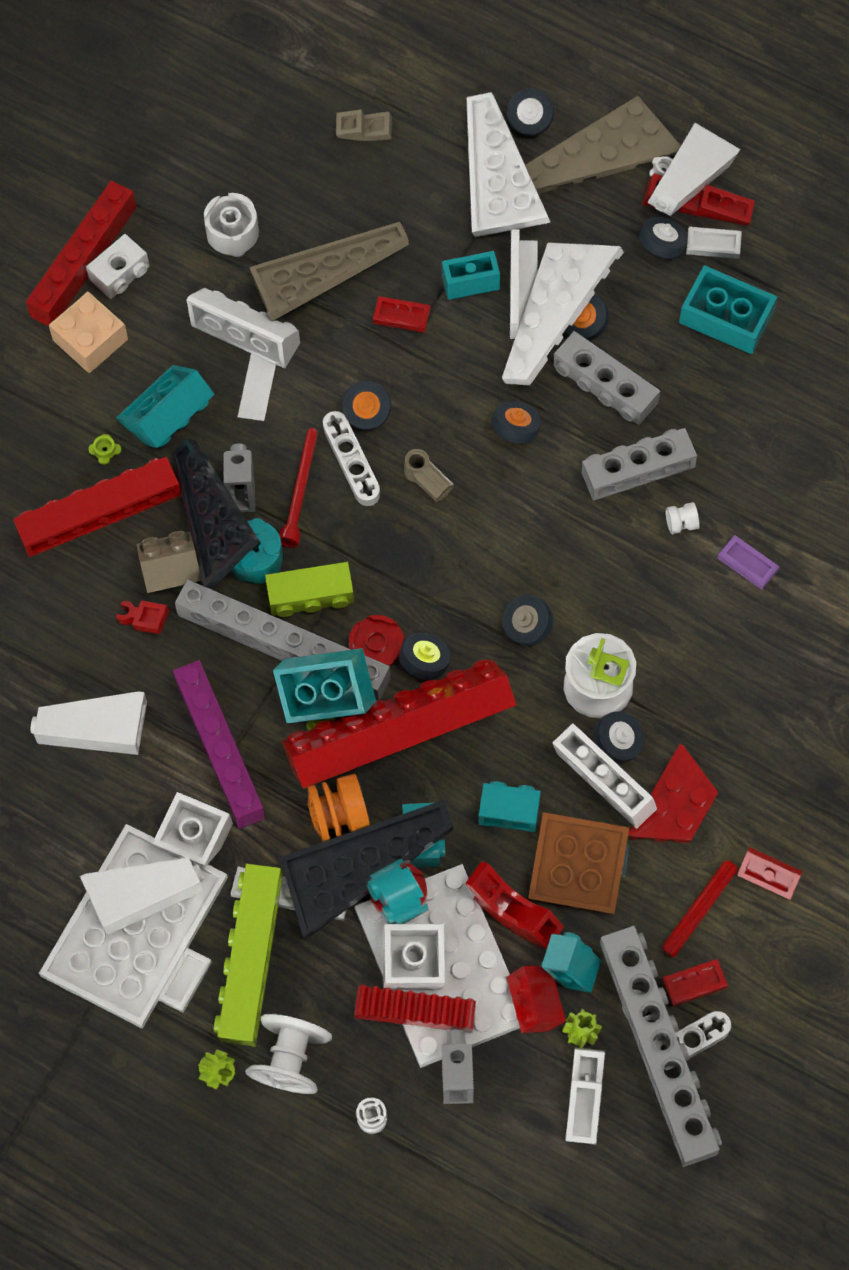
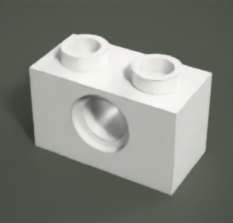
M124 234L87 265L86 268L89 280L106 296L112 299L115 295L123 293L128 284L135 278L143 276L149 267L147 253ZM117 267H124L121 270H116Z

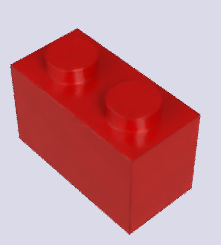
M523 966L506 977L521 1033L546 1032L566 1022L555 979L542 966Z

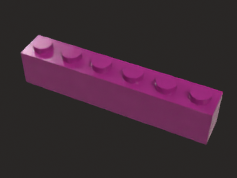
M200 660L173 670L177 686L238 829L265 819L262 804Z

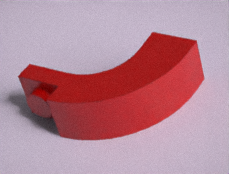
M481 861L465 883L475 895L473 899L489 915L534 945L547 949L551 935H559L564 928L549 909L538 906L515 892L488 863Z

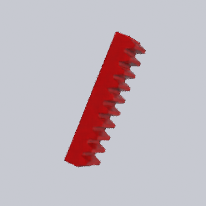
M366 985L358 986L354 1016L358 1019L445 1030H464L465 1032L473 1033L476 1001L472 998L462 999L458 996L451 998L448 995L439 996L434 993L427 995L425 992L418 994L414 991L404 992L401 989L394 991L390 988L380 989L377 986L370 988Z

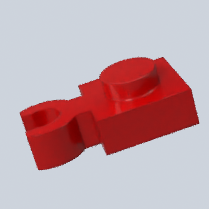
M129 601L121 602L122 608L129 612L126 615H116L119 623L123 625L132 623L135 630L161 635L169 613L167 605L141 601L139 607H134Z

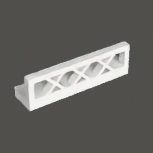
M511 230L510 339L516 338L537 276V241H519V230Z

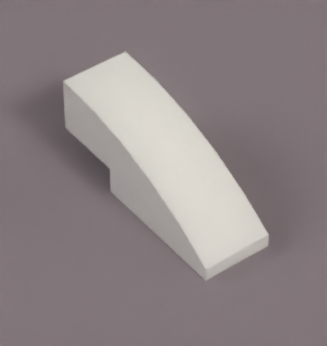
M575 1047L566 1141L596 1144L605 1051Z

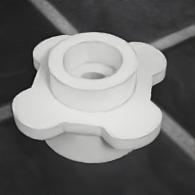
M666 156L655 157L652 161L653 169L649 172L650 177L653 173L664 176L673 160Z

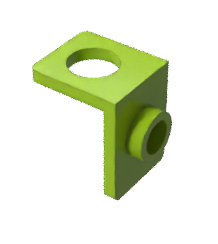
M601 638L598 648H592L587 664L592 665L590 677L620 687L630 662L629 660L603 652L605 639ZM609 662L616 663L620 667V673L614 677L608 676L604 672V666Z

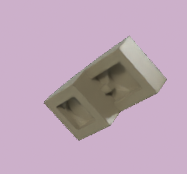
M362 109L337 113L336 136L342 139L360 141L392 139V116L390 112L364 115Z

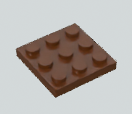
M543 812L528 899L615 914L629 827Z

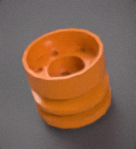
M356 774L337 778V792L335 793L331 792L326 782L321 783L324 796H318L315 785L307 787L309 793L307 804L314 829L322 842L330 840L329 829H333L335 837L342 836L341 826L347 825L349 832L370 826Z

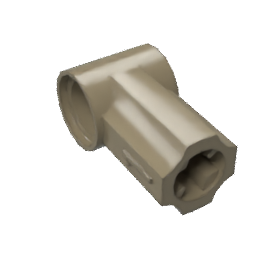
M413 449L407 453L404 463L405 477L411 482H416L435 502L443 500L453 489L454 484L430 462L429 456L425 451ZM419 463L423 467L416 469L411 464Z

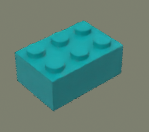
M704 265L681 307L679 323L749 354H753L774 314L777 296Z
M363 648L286 658L273 670L287 723L365 714L376 702Z

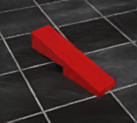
M655 173L652 174L647 183L642 205L654 207L648 201L663 176ZM705 185L698 194L676 212L748 226L755 201Z

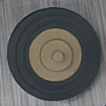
M519 596L506 607L502 620L503 628L512 641L524 646L536 645L542 642L552 629V611L545 601L536 596Z

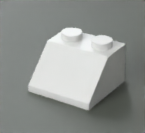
M177 792L152 844L180 857H189L190 861L206 867L222 848L233 822L229 813Z

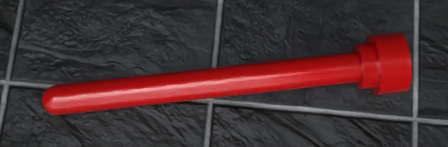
M310 428L307 431L287 524L279 530L281 545L287 548H296L300 542L301 533L297 525L318 434L314 428Z

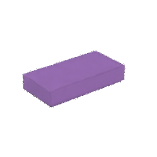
M736 535L718 554L717 558L761 590L779 570L777 564Z

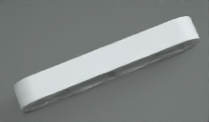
M337 411L329 412L323 419L324 433L356 500L364 506L374 505L379 500L380 488L344 414ZM332 421L340 424L341 434L337 436L335 427L331 426ZM343 442H350L354 446L352 451L347 453L341 452L338 447ZM354 464H360L364 467V471L360 475H353L350 473L349 468ZM365 481L368 490L372 491L371 496L363 493L362 482Z

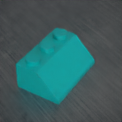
M172 365L121 412L116 419L145 445L155 448L162 447L170 441L171 435L177 429H181L189 423L190 417L196 411L204 409L209 403L208 400L215 394L197 370Z

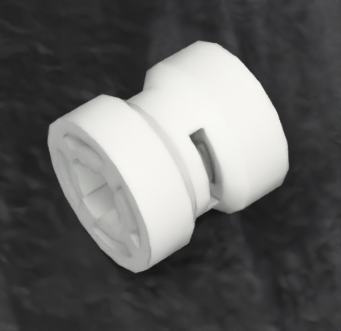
M694 502L684 504L681 508L675 506L666 508V520L671 534L680 533L682 529H699V517Z
M376 1098L362 1100L356 1110L360 1128L369 1134L380 1132L387 1122L384 1104Z

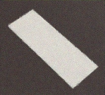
M251 353L238 417L264 421L276 364Z

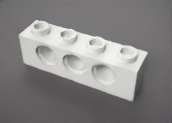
M573 723L553 742L557 754L636 829L657 810L653 797Z

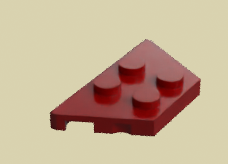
M679 744L651 793L657 810L637 829L632 826L628 833V839L645 838L654 839V841L658 842L673 840L677 843H691L715 801L718 791L683 745Z

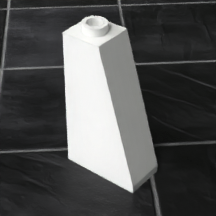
M695 123L648 203L657 210L671 216L698 194L705 185L710 184L728 169L740 149Z
M132 692L39 707L37 717L33 716L31 721V733L34 734L38 744L138 755L147 706L145 693Z
M189 857L88 873L80 876L106 935L202 892L200 882L205 880L198 864L192 866Z

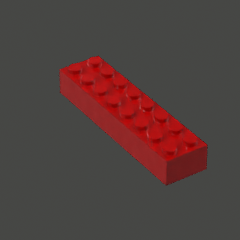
M480 660L474 663L472 668L464 671H452L446 675V678L441 680H429L422 683L420 688L415 690H403L396 693L394 698L386 701L378 700L365 714L341 716L340 719L332 722H320L314 726V729L309 731L294 732L288 736V739L282 741L292 772L301 786L306 788L514 707L516 702L506 673L493 660Z

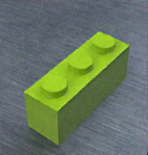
M348 562L265 575L272 616L287 617L294 612L300 611L313 613L321 610V608L332 606L334 608H344L354 603Z

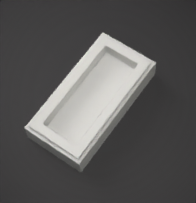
M689 227L686 254L739 259L742 231Z
M187 948L161 992L159 1001L184 1013L210 967L211 959Z

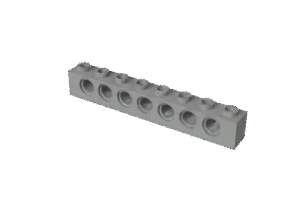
M188 579L175 602L179 617L281 661L286 658L351 650ZM365 656L375 699L378 701L381 699L391 679L390 666Z
M631 926L602 936L600 939L602 952L683 1167L716 1156L719 1152L718 1146L722 1145L721 1138L717 1129H711L708 1117H711L709 1106L706 1100H700L697 1089L700 1088L698 1077L695 1071L690 1072L686 1061L689 1060L688 1051L685 1044H679L675 1033L679 1032L678 1025L673 1015L668 1016L665 1005L668 1004V999L663 987H657L654 979L658 977L653 960L648 961L644 950H647V944L642 932L637 934L635 926ZM627 955L634 956L638 964L634 967H628L624 965L622 958ZM636 983H643L648 987L649 991L646 994L639 995L634 992L632 986ZM647 1010H653L658 1014L659 1019L656 1022H648L643 1018V1013ZM657 1038H664L668 1041L669 1048L663 1051L655 1048L653 1041ZM675 1066L679 1070L680 1076L675 1079L668 1078L664 1073V1068ZM678 1094H685L689 1097L691 1104L687 1107H680L676 1104L674 1097ZM689 1122H695L701 1127V1133L697 1136H692L687 1133L685 1125Z

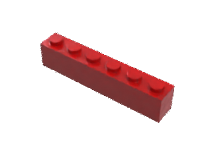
M114 181L109 182L27 299L26 303L31 318L49 326L65 312L88 279L86 266L111 246L136 210L137 206L132 190Z
M164 457L162 459L150 460L140 468L128 469L122 472L120 476L110 480H101L95 486L88 489L76 490L70 496L61 500H51L36 510L24 511L13 520L28 557H32L181 496V491L167 457Z

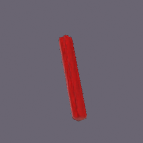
M725 860L663 944L662 951L670 957L677 955L737 872L738 867L729 860Z

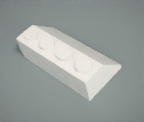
M203 288L187 298L192 327L253 353L278 366L286 368L300 344L299 330L288 322L281 323L277 320L271 321L268 313H259L250 309L247 304L241 301L235 302L230 300L219 291H210Z

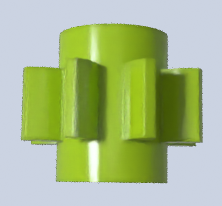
M581 1009L577 1015L574 1013L569 1014L566 1020L567 1023H565L562 1032L568 1033V1043L578 1045L580 1049L587 1042L591 1045L595 1044L598 1038L597 1035L602 1026L596 1025L595 1014L592 1015L585 1012L584 1009Z
M218 1049L214 1055L208 1052L205 1053L206 1056L202 1058L198 1065L201 1073L199 1079L207 1082V1086L215 1089L219 1087V1083L227 1086L228 1082L235 1075L233 1065L235 1060L227 1057L226 1052Z

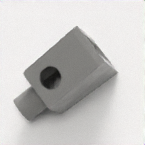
M234 444L231 446L230 451L224 452V486L241 512H255L252 453L250 450H247L244 444ZM244 484V488L238 489L235 487V485Z
M450 1030L447 1032L448 1044L442 1045L443 1103H473L472 1044H465L464 1030Z

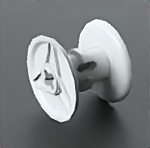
M601 633L582 637L572 645L566 656V675L564 677L563 689L568 703L577 712L590 718H602L608 713L624 709L632 696L633 679L636 675V660L629 646L623 640L611 634ZM601 638L605 639L603 652L629 660L630 662L620 687L590 677L592 665L587 664L592 648H598ZM609 662L604 666V672L608 676L614 677L620 673V667L616 663Z
M275 1014L261 1016L262 1025L269 1031L278 1034L276 1046L271 1047V1052H274L270 1066L252 1065L245 1070L246 1074L252 1079L274 1088L302 1094L316 1093V1084L309 1078L300 1075L302 1061H307V1055H305L307 1043L324 1044L332 1039V1035L327 1030L304 1020Z

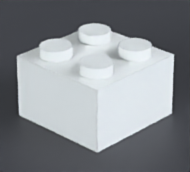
M384 924L383 989H443L445 984L444 924Z

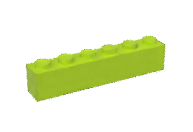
M246 864L245 872H240L238 889L242 891L240 901H235L233 917L237 918L235 929H231L229 933L228 945L232 946L231 957H226L224 963V975H227L226 987L221 986L219 993V1004H223L221 1016H216L214 1023V1033H218L217 1037L221 1042L256 1047L283 880L281 868Z

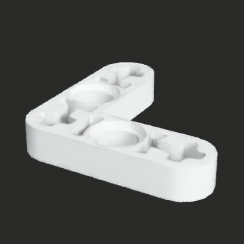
M634 990L639 995L645 994L640 990ZM647 1010L643 1013V1018L648 1022H656L659 1019L658 1014L653 1010ZM715 1011L675 1034L679 1044L684 1043L683 1038L688 1033H694L700 1038V1044L697 1047L690 1048L686 1046L690 1059L727 1037L731 1028V1022L725 1013ZM715 1019L717 1023L723 1022L722 1032L719 1033L717 1029L709 1032L707 1037L710 1040L707 1041L704 1032L699 1027L703 1026V1030L706 1031L711 1028L712 1020ZM657 1038L653 1041L655 1048L658 1050L669 1048V1043L664 1038ZM667 1066L664 1069L668 1070L675 1066Z

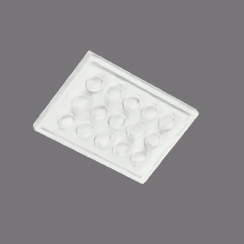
M126 824L98 872L183 857L154 846L152 843L155 838ZM190 861L192 866L197 864L195 862ZM198 864L205 879L200 882L202 892L109 935H106L86 892L39 972L40 976L143 1029L185 950L190 946L228 878L227 874L208 864L206 867Z
M463 864L425 878L428 891L425 904L427 903L429 911L405 923L444 924L443 989L402 991H414L418 994L425 992L427 995L434 993L439 996L448 995L451 998L458 996L462 999L472 998L475 1000L476 1010L473 1033L465 1032V1044H472V1047L520 1027L506 978L510 974L481 906L473 899L475 895L465 885L469 878ZM371 900L356 905L355 911L383 976L384 924L387 923L382 914L377 912ZM402 1024L420 1068L442 1060V1045L448 1044L447 1032L450 1030Z

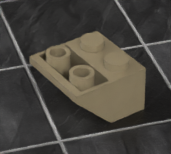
M176 531L170 533L169 537L160 539L149 537L142 540V543L136 544L147 593L185 585L187 579L192 582L202 581L190 532Z

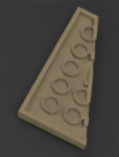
M637 96L525 166L539 194L555 190L563 184L571 182L577 184L583 182V179L594 176L600 178L636 168V165L652 162L655 157H670L673 155L675 157L681 145Z
M397 222L249 268L271 321H274L409 245L408 237L401 223Z

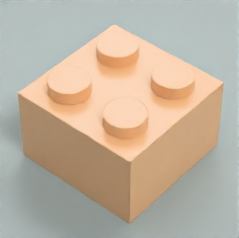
M89 292L85 293L49 325L53 341L88 373H91L128 340L125 324Z

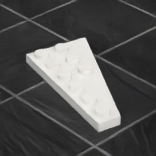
M492 92L467 97L472 233L475 237L551 223Z
M547 243L502 376L506 384L530 385L547 362L548 353L554 345H559L564 338L562 334L568 325H573L595 294L594 288L601 278L605 279L610 272L609 267L615 259L619 260L624 253L620 246Z

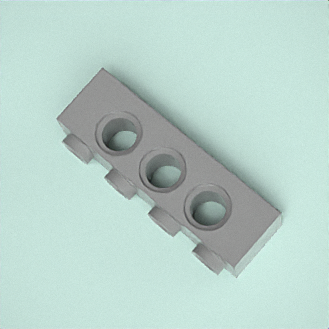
M575 331L554 353V367L559 374L565 377L568 376L576 381L582 390L590 391L596 395L602 404L608 407L612 406L629 422L633 421L640 425L659 403V389ZM580 363H585V364H588L589 366H588V367H580L578 364H580ZM601 378H607V379H609L610 381H609V382H602V381H600L599 379H601ZM622 393H629V394H631L632 396H631V397H623L621 394H622Z
M685 428L680 430L671 429L655 438H643L637 444L627 447L618 446L609 453L589 456L582 462V475L594 501L695 468L697 454ZM665 451L670 455L661 456L658 454V452ZM639 459L642 460L644 463L638 465L633 463L632 461ZM616 468L618 472L611 473L608 472L606 469Z

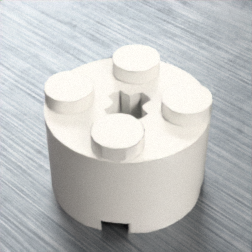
M228 193V196L221 198L217 196L208 203L204 211L208 243L220 253L235 257L244 255L256 243L259 235L257 213L252 201L244 195Z

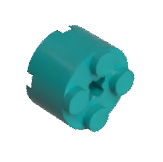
M255 518L247 522L260 542L231 572L240 581L262 584L266 582L265 575L279 573L283 552L278 532L262 519Z
M402 859L369 876L370 881H368L367 888L374 901L378 899L383 905L381 914L387 924H405L429 911L427 903L423 906L421 905L420 898L424 897L411 871L408 867L401 868L404 863Z

